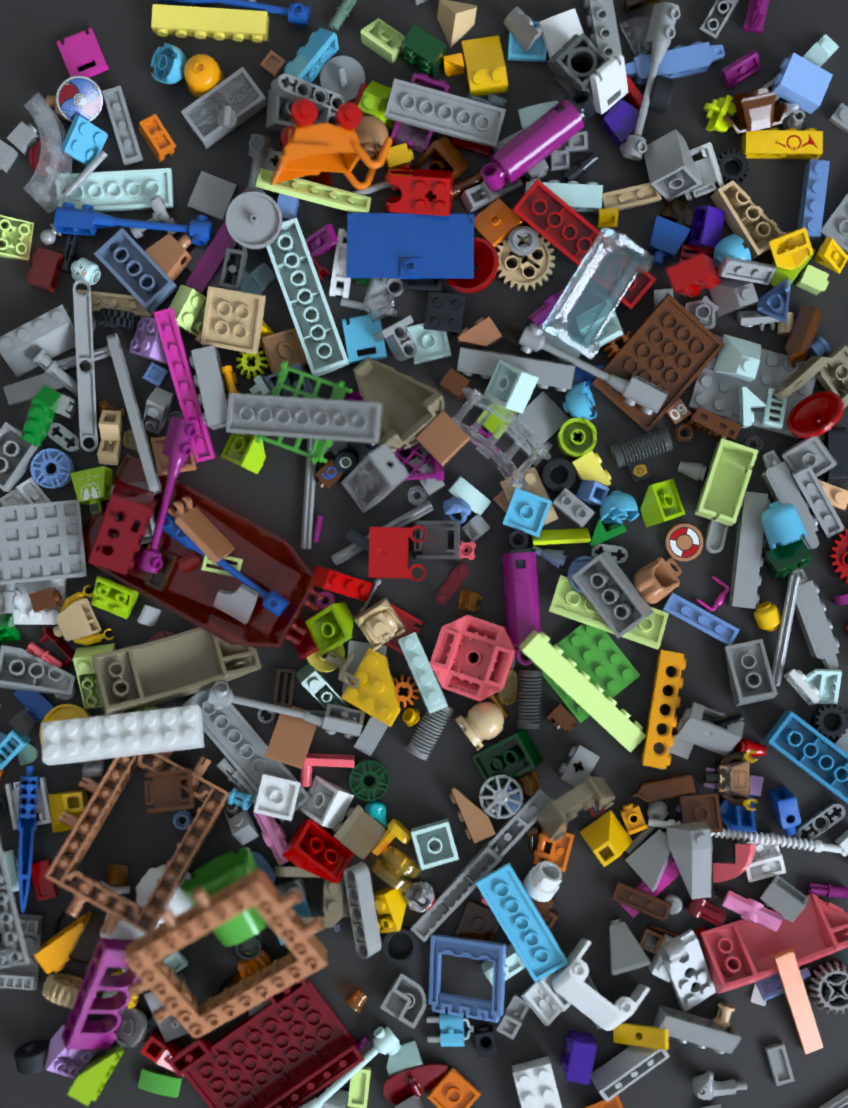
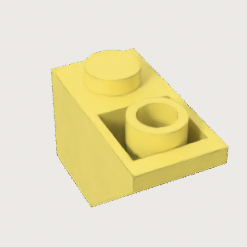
M591 451L572 462L579 480L597 481L606 487L611 484L610 480L612 478L609 472L601 467L602 461L597 453L594 454Z

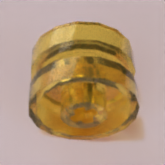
M387 845L381 854L384 860L377 859L372 870L390 886L407 893L412 885L409 877L417 878L421 872V867L403 852Z

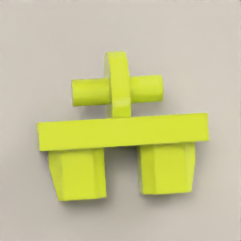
M726 95V98L713 99L712 104H705L704 110L708 112L706 118L709 119L706 130L709 132L716 130L721 133L728 130L729 126L724 121L723 116L731 117L735 114V104L731 102L733 97Z

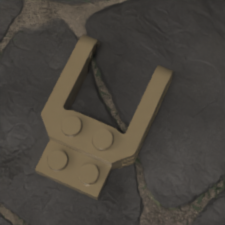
M841 345L829 357L811 356L773 391L779 401H783L782 399H785L794 391H798L815 375L824 390L838 394L844 403V408L847 407V345Z
M275 866V876L319 877L296 866ZM341 877L337 884L326 879L322 882V916L320 917L327 928H332L342 917H350L344 877ZM318 916L299 917L306 924L312 921L313 919L317 918Z

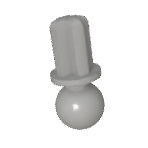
M50 224V230L46 229L40 234L41 241L46 245L53 244L57 234L59 236L62 235L56 231L52 224Z

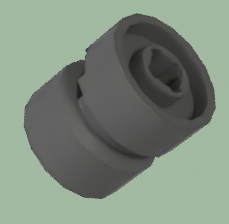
M261 932L242 943L236 944L238 956L242 959L251 960L259 955L262 941Z

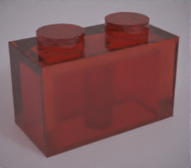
M38 247L37 251H34L32 255L33 264L26 275L27 284L31 287L54 293L60 274L59 268L62 254Z

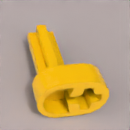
M393 818L387 825L388 829L371 850L373 854L378 856L395 837L404 844H407L412 839L410 831L397 819Z

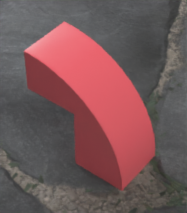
M756 843L735 844V862H714L713 883L724 882L741 875L753 860Z

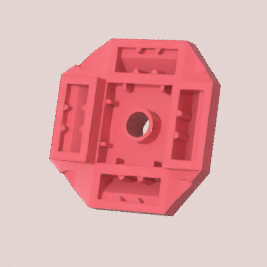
M466 615L441 627L430 665L443 689L482 701L504 688L516 651L505 627ZM473 653H477L479 656V660L476 663L471 661Z

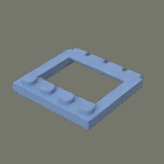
M432 934L428 1004L432 1005V1012L445 1014L448 1008L449 1015L464 1017L466 1011L467 1018L482 1020L484 1014L485 1021L498 1023L504 1013L506 944ZM442 954L493 962L492 1001L442 993Z

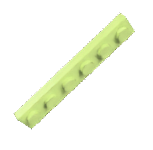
M263 168L259 169L255 187L352 213H369L371 197L300 178L271 185L274 171Z

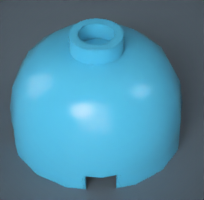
M164 43L163 47L159 46L156 49L151 61V67H154L152 77L156 81L170 85L178 83L184 77V66L187 59L182 50L168 43Z
M735 234L720 240L714 248L713 258L715 266L719 269L725 256L751 261L748 247L744 248L742 245L744 240Z
M582 382L572 386V389L567 391L565 396L566 402H563L565 412L570 413L572 418L591 420L597 417V411L593 412L592 409L595 406V401L589 386H585L586 382Z
M620 490L610 492L603 506H600V517L604 524L613 525L618 523L619 525L623 524L621 520L628 519L630 522L639 516L635 499Z

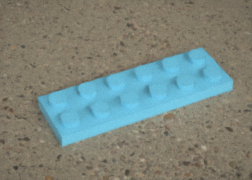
M510 863L501 866L476 881L475 884L534 982L569 964L568 959Z

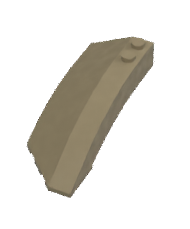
M208 623L152 642L92 655L104 716L125 713L182 698L209 689L217 681L228 682L259 670L262 667L257 650L251 646L248 647L241 643L239 639L227 632L220 631L215 628L216 626Z

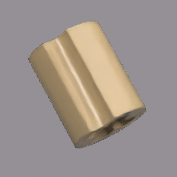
M788 312L787 324L781 321L778 322L777 334L790 335L794 324V313Z

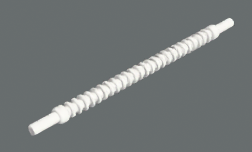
M648 818V826L666 828L669 825L682 824L680 820L675 822L673 819L661 821ZM722 827L723 832L711 833V837L715 835V838L720 836L721 839L723 837H726V839L731 837L732 840L737 838V841H740V839L743 842L748 840V842L753 841L756 843L758 841L759 844L764 842L765 845L770 843L771 846L773 844L779 846L780 844L781 847L786 845L787 848L792 846L793 849L797 847L799 850L801 848L803 850L808 848L809 851L813 849L814 852H842L840 845L822 843L821 840H815L814 842L812 839L807 841L806 838L804 840L798 838L797 840L796 837H793V839L790 836L785 838L784 835L780 837L779 834L776 836L771 834L769 836L768 833L763 835L762 832L760 834L757 831L754 833L730 830L729 828L725 829L724 827Z

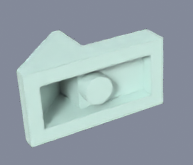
M825 34L810 48L803 58L821 67L839 46Z
M742 387L738 390L739 422L742 428H748L754 422V412L751 411V408H763L766 405L747 387Z

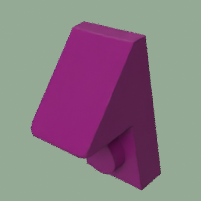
M328 224L306 238L305 242L310 256L313 258L335 250L338 239L332 224Z

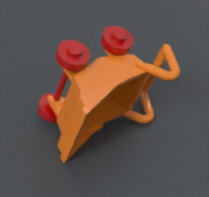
M307 99L296 101L291 109V118L295 126L285 127L280 134L279 141L284 150L272 175L271 185L308 175H319L320 172L343 173L354 188L358 190L367 189L372 183L377 168H380L386 160L392 144V138L387 137L376 156L371 160L361 147L357 133H355V129L360 125L363 117L361 109L356 104L347 102L338 108L336 121L339 127L328 123L312 125L318 115L317 107ZM359 158L369 167L363 182H359L352 173Z

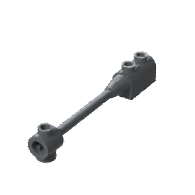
M251 134L248 155L253 160L246 192L255 190L260 161L266 159L270 138L267 136ZM233 241L231 248L226 249L219 286L225 289L241 291L248 253L247 248L240 246L235 241Z

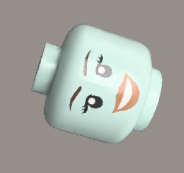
M86 258L74 261L70 268L72 278L75 281L83 279L90 286L96 284L101 275L99 266Z

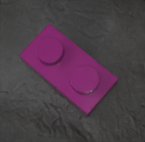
M752 50L723 68L721 72L725 86L731 88L760 70L761 65L758 53Z

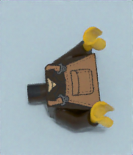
M757 750L731 752L724 756L720 762L715 763V772L704 773L705 783H715V790L719 792L721 798L730 804L746 807L749 811L756 810L751 808L750 803L751 801H758L756 799L747 800L746 798H750V763L758 760V758L753 759L751 753H756Z

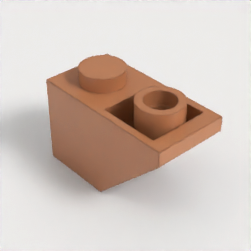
M482 317L474 323V327L471 329L467 327L461 333H458L457 342L462 345L486 349L499 341L502 335L490 317L486 319Z

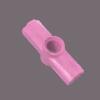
M253 813L262 830V837L266 845L271 848L279 866L289 862L288 859L282 856L288 845L282 826L277 823L275 817Z
M728 890L722 902L723 907L741 915V918L754 924L758 923L774 932H777L783 918L781 915L765 908L763 904L753 899H746Z

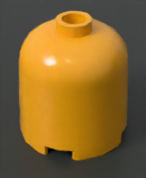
M206 54L192 56L184 66V77L188 89L194 97L200 98L225 80L218 63L214 58Z

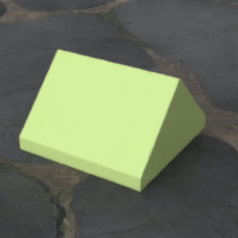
M379 18L361 30V42L393 64L401 53V43L405 36Z

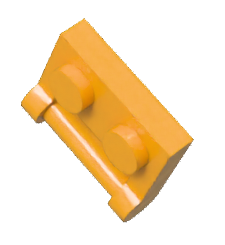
M232 366L220 368L228 395L229 393L241 394V391L236 389L235 384L238 383Z

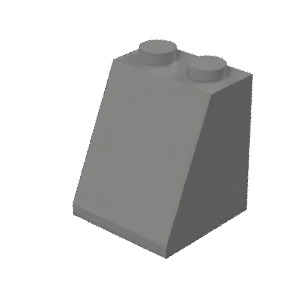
M676 129L647 145V150L643 154L650 184L668 202L702 184L687 143Z

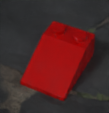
M309 818L297 827L282 856L296 867L337 884L354 853Z

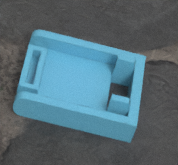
M375 313L376 320H373L372 314L349 318V325H347L346 319H342L350 365L360 363L367 357L373 360L387 358L384 339L376 342L373 337L374 334L382 330L379 313ZM376 347V354L358 357L357 350Z

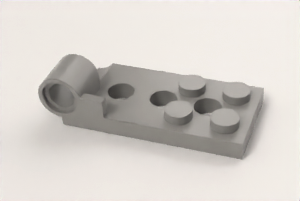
M688 930L660 947L661 957L680 1008L684 1012L716 993L699 942L693 930ZM691 967L690 971L685 974V971Z

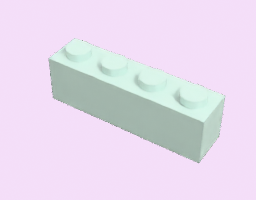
M531 179L530 182L526 181L525 193L537 179ZM550 180L549 183L542 182L576 212L598 213L599 209H602L603 185H598L596 182L579 184L577 181L560 183L558 180Z
M416 632L398 639L429 713L431 714L447 707L446 700Z

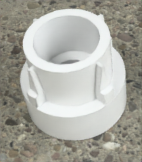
M539 862L525 877L523 882L524 888L533 899L547 902L552 899L559 889V884L562 882V872L557 864L553 862Z

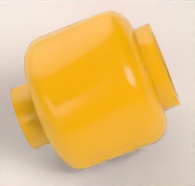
M763 602L757 605L753 613L758 627L762 630L774 631L781 623L782 617L777 605L770 602Z

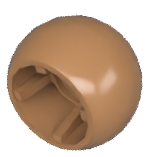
M363 116L360 125L355 129L360 145L369 157H374L385 139L389 136L385 123L373 116Z

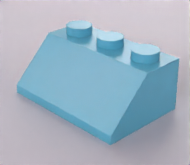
M319 28L317 32L314 31L310 35L309 42L305 47L302 46L297 51V57L287 63L284 73L312 83L321 72L323 66L339 49L337 34L323 28Z

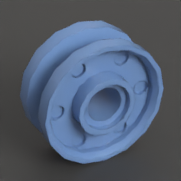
M48 448L41 450L34 456L31 461L30 471L37 484L44 488L58 489L66 486L71 481L70 473L74 472V464L67 453L58 449ZM51 464L56 465V471L53 474L49 472Z

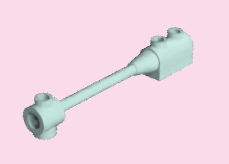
M388 1026L385 1029L383 1027L377 1028L374 1032V1047L363 1056L364 1060L342 1075L318 1098L316 1097L298 1108H321L327 1099L378 1053L388 1054L389 1056L396 1054L401 1047L400 1040Z

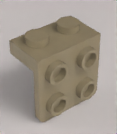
M357 805L355 808L351 806L345 814L348 818L344 823L339 822L333 830L335 832L333 837L359 858L365 859L383 836L386 829L364 812L361 806Z

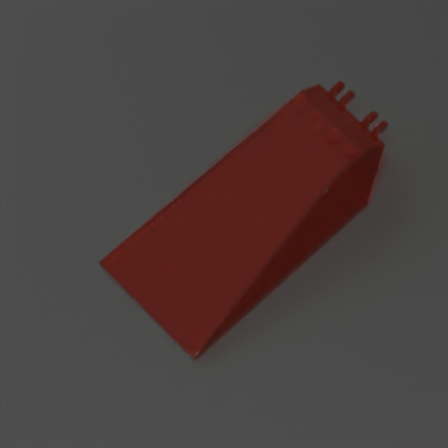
M126 453L112 478V485H115L117 480L125 483L147 481L141 460ZM167 475L158 476L162 493L156 494L153 497L156 500L154 506L156 521L168 479ZM176 479L168 509L173 507L177 511V507L173 504L176 501H180L186 506L183 498L189 496L192 499L193 508L197 507L236 548L228 556L243 559L240 572L266 592L275 590L290 602L285 611L279 617L275 616L262 606L263 598L258 596L249 622L245 625L214 607L213 604L220 589L235 591L243 583L233 576L201 570L204 555L185 548L163 530L158 548L178 556L164 592L144 584L149 572L138 569L136 560L133 568H128L126 575L91 564L230 645L281 648L285 639L299 645L301 641L289 635V632L293 628L298 633L305 635L306 630L294 624L303 606L307 605L318 611V605L308 601V597L312 594L319 600H324L325 598L324 595L313 590L315 585L310 584L313 572L288 541ZM109 501L101 502L102 512L92 514L83 531L87 563ZM108 531L110 537H117V533L115 531ZM151 543L141 544L140 550L136 554V556L144 549H147L148 545ZM224 559L226 562L232 565H237L238 563L236 561ZM208 563L206 565V567L225 571L222 567L218 565Z

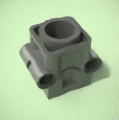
M582 33L580 36L575 34L562 46V49H559L547 63L552 71H554V79L573 98L576 93L581 91H587L592 96L590 76L593 73L596 74V70L610 59L598 50L591 40ZM573 67H582L587 73H577L573 70Z

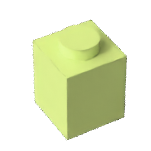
M808 264L803 269L796 286L817 295L821 291L824 292L829 284L827 280L829 274Z

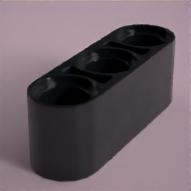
M832 427L825 432L826 439L824 440V445L837 461V465L824 473V479L826 483H846L848 479L847 429L845 427Z

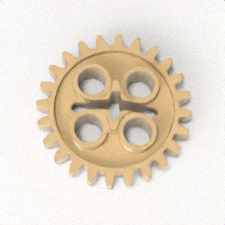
M509 236L507 241L504 239L501 242L503 246H496V249L500 251L497 252L499 257L497 272L501 271L498 278H505L504 285L510 282V289L516 285L517 291L524 287L525 292H527L528 286L535 290L536 283L541 287V280L548 281L546 274L552 275L553 273L549 268L555 267V264L550 262L556 258L550 255L554 252V248L548 249L550 243H544L543 237L539 238V245L535 252H539L542 255L540 260L534 259L532 253L528 256H519L514 252L515 256L509 255V252H512L508 246ZM519 238L520 244L527 245L528 238L524 240ZM527 257V261L524 264L521 263L522 259ZM511 260L517 264V266L512 269L509 268L506 264L508 261ZM531 269L534 275L527 277L524 274V270Z

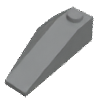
M1 645L0 688L72 696L75 682L74 675L43 661V659L21 648Z
M705 821L666 826L667 845L674 857L691 899L711 897V829Z

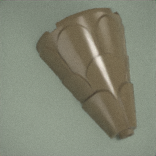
M367 357L353 369L360 396L364 402L382 404L379 444L382 446L386 443L393 452H396L398 448L405 450L419 443L416 437L444 410L443 396L436 389L420 383L410 376L397 372L393 367Z

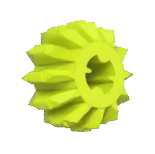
M263 350L259 351L258 354L239 352L243 357L236 358V361L240 362V364L236 365V368L242 369L240 372L242 376L247 373V379H251L252 374L255 378L258 376V372L261 375L265 374L262 368L268 369V365L264 363L267 362V358L262 357L264 355ZM252 359V361H254V359H256V365L254 367L252 365L251 367H249V360Z

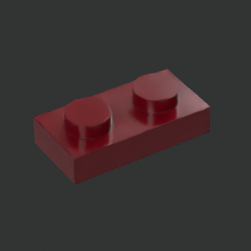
M303 618L286 627L302 660L319 651Z

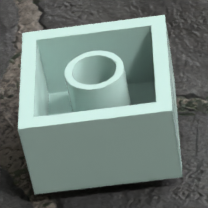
M448 818L411 829L421 870L459 860Z

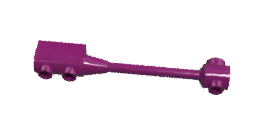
M171 416L162 454L168 456V479L150 547L144 549L136 556V564L140 570L157 573L163 565L161 560L162 554L157 548L175 479L178 477L185 460L192 453V438L197 434L196 422Z

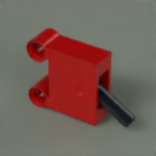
M416 525L412 528L370 527L369 539L353 529L347 531L345 535L347 540L369 552V578H407L418 582L423 580L426 575L425 568L420 564H414L408 569V538H411L415 543L423 542L427 536L426 529L423 526ZM421 529L424 532L423 538L415 539L412 535L413 531ZM415 567L421 568L423 571L422 577L414 578L412 570Z

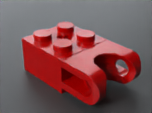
M389 169L385 172L386 182L398 186L402 193L401 196L388 198L385 202L386 211L450 216L453 202V171Z

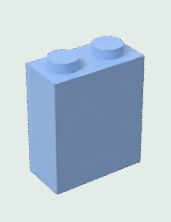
M793 53L789 58H784L780 65L782 70L773 81L775 86L772 92H775L776 95L792 104H798L800 109L812 114L820 106L833 74Z

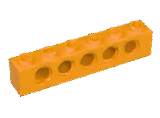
M659 650L641 765L666 769V766L670 765L671 754H668L669 747L673 746L674 735H671L672 728L676 727L677 724L675 709L679 708L680 705L678 690L682 689L683 678L681 677V672L686 667V659L682 653ZM668 666L675 669L673 677H669L666 674ZM665 685H669L672 688L670 696L663 694V687ZM662 704H666L669 707L667 715L660 713L659 709ZM663 723L666 727L664 734H659L656 730L657 725ZM657 742L663 746L662 752L658 754L653 750V746Z

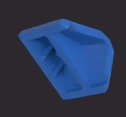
M750 795V798L746 799H753V795ZM724 799L720 803L721 821L730 830L757 831L755 810L749 811L746 807L733 805ZM752 801L750 803L751 808H754V802Z

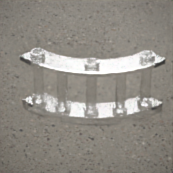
M38 92L24 106L37 124L41 139V155L33 177L23 189L50 214L61 201L66 185L70 181L72 157L62 152V144L67 135L63 123Z
M464 388L463 392L468 400L458 413L451 418L470 437L469 441L476 445L477 451L487 459L492 458L498 464L496 468L504 476L509 486L524 489L528 485L524 478V473L538 457L547 460L551 458L547 451V446L540 442L534 433L518 419L516 413L508 411L497 402L482 395L476 389ZM473 405L484 409L472 426H467L460 422ZM493 414L503 422L490 438H486L478 430L487 418ZM510 426L520 437L506 453H503L496 446V442ZM526 443L532 453L517 468L512 462V457Z

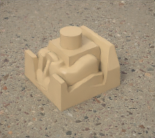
M386 597L354 617L355 622L374 651L407 630Z

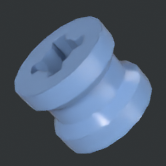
M818 336L815 338V342L811 344L809 354L811 356H822L824 353L831 351V348L823 337Z

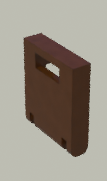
M192 769L144 774V778H153V781L144 782L146 806L154 805V808L146 809L147 814L195 809ZM188 780L189 798L182 799L181 781Z

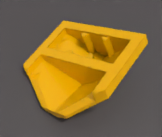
M806 227L768 241L776 267L792 270L801 266L813 254Z

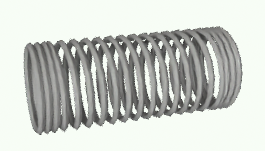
M447 706L440 709L441 711H436L441 715L433 712V714L441 719L425 712L427 715H424V717L427 719L422 718V720L427 723L420 722L435 731L419 724L420 727H417V729L420 731L415 730L417 733H414L415 736H412L415 740L410 739L412 742H409L405 749L416 757L427 760L429 753H431L430 750H433L432 747L436 744L435 741H438L437 738L441 735L440 732H443L442 729L446 726L445 723H447V720H449L454 711L451 707Z

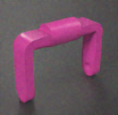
M712 575L711 579L725 588L723 592L718 595L712 607H709L698 598L695 600L709 611H715L718 606H721L729 591L728 585Z

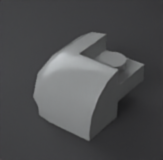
M400 973L390 986L379 1008L414 1029L427 1005L426 995L418 983Z

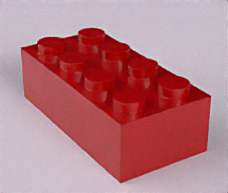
M701 253L666 269L674 291L689 298L699 295L700 290L704 288L710 290L717 287L718 282L722 281L717 274L718 270L713 259L705 253Z

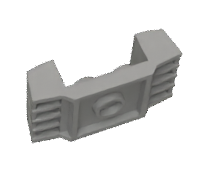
M18 914L30 963L0 969V988L36 990L40 964L34 955L42 946L43 916ZM2 933V941H1V944H4L5 941H4V937H3V933Z

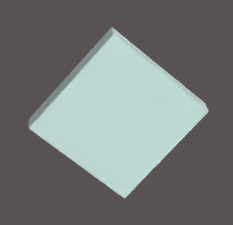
M424 323L407 327L417 347V353L413 357L414 365L452 357L447 332L423 329Z

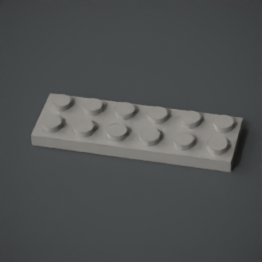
M394 78L384 118L496 149L506 109Z

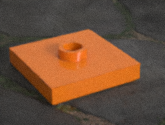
M500 198L496 199L474 218V229L494 247L507 238L512 230L523 225L522 220Z
M452 1066L427 1094V1098L438 1108H470L481 1095V1092Z

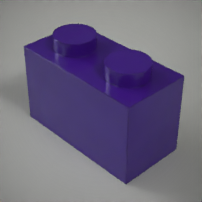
M710 205L695 207L688 244L694 247L714 250L720 241L725 211Z

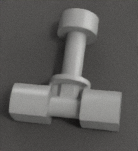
M160 195L149 201L154 212L152 213L153 217L147 221L177 224L174 217L170 218L167 213V206ZM130 227L136 239L144 236L143 231L147 230ZM167 231V233L171 235L176 233L174 231Z

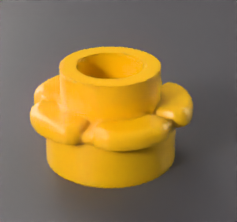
M408 708L404 711L402 720L407 723V726L411 727L419 722L420 713L418 709Z

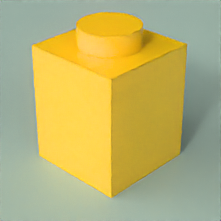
M406 143L390 147L386 157L388 169H395L408 163L411 165V160H414L412 149H408Z

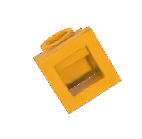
M629 803L622 806L623 809L619 810V813L629 835L647 829L637 804ZM635 815L637 819L631 822L630 817Z

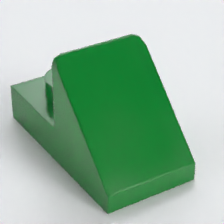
M597 519L590 537L591 541L588 543L589 547H593L626 532L624 524L619 526L618 523L607 527L608 531L606 532L601 519Z
M12 613L1 614L0 642L5 644L21 640V633L14 626V615Z

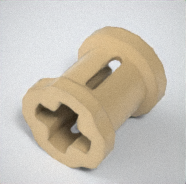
M718 1002V1012L713 1021L720 1026L730 1027L729 1020L735 1007L724 1002Z

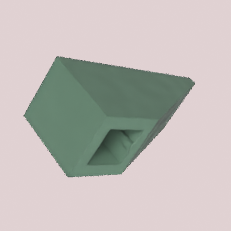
M309 663L296 673L300 683L325 709L327 703L350 708L327 679Z

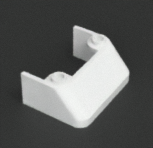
M581 938L567 958L569 964L560 968L553 977L552 988L602 1029L610 1031L635 1012L650 988L639 983L629 998L621 997L614 1005L584 982L588 976L589 968L581 960V957L592 942Z

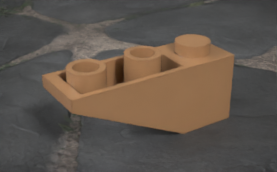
M451 787L452 792L449 795L453 804L457 803L460 810L457 813L461 822L465 821L468 827L465 829L468 839H473L474 843L495 835L496 833L488 814L457 787Z

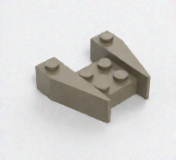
M589 776L586 781L555 801L552 800L537 819L538 824L550 842L554 839L557 842L565 836L567 821L575 818L579 810L583 808L585 811L594 804L598 810L602 808L606 810L614 804L615 795L602 777Z

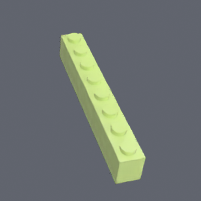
M534 630L518 647L631 753L646 737L642 732L644 728L636 720L632 723L628 719L630 715L623 708L618 710L615 707L617 702L610 696L606 698L602 694L604 690L597 683L592 685L588 681L590 677L583 670L579 673L575 669L577 664L569 657L566 660L562 656L564 652L556 644L552 647L548 643L550 639L542 631L538 634Z

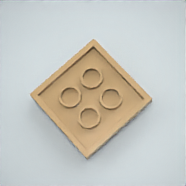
M208 286L201 344L258 354L266 296Z

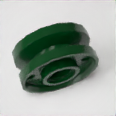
M375 759L359 761L350 772L349 785L351 791L357 798L364 801H374L381 798L389 787L387 768ZM371 775L375 781L372 784H366L364 777Z

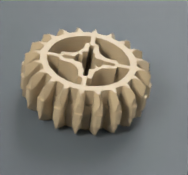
M63 973L51 974L44 982L43 995L47 1000H51L52 1003L72 1009L84 979Z

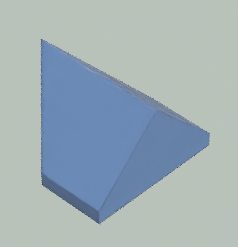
M786 278L759 297L757 310L787 324L791 280Z

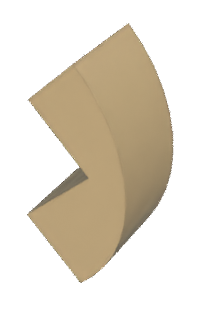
M102 410L98 423L101 436L97 452L99 464L118 466L122 446V412Z

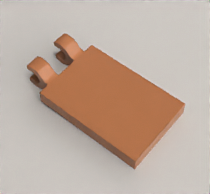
M189 496L183 498L186 506L182 502L176 501L173 504L177 507V511L173 507L167 510L171 516L175 517L176 520L174 522L214 564L236 549L197 507L193 508L192 499Z

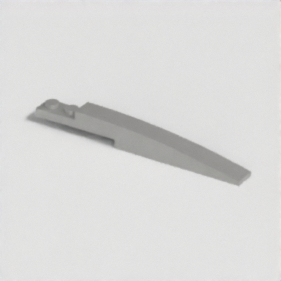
M539 788L479 850L435 899L432 908L425 911L410 930L425 942L477 887L476 881L494 869L502 860V857L537 821L542 812L554 799L543 789Z

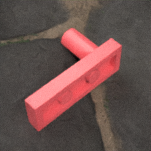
M307 753L300 773L301 786H312V766L354 768L355 755Z

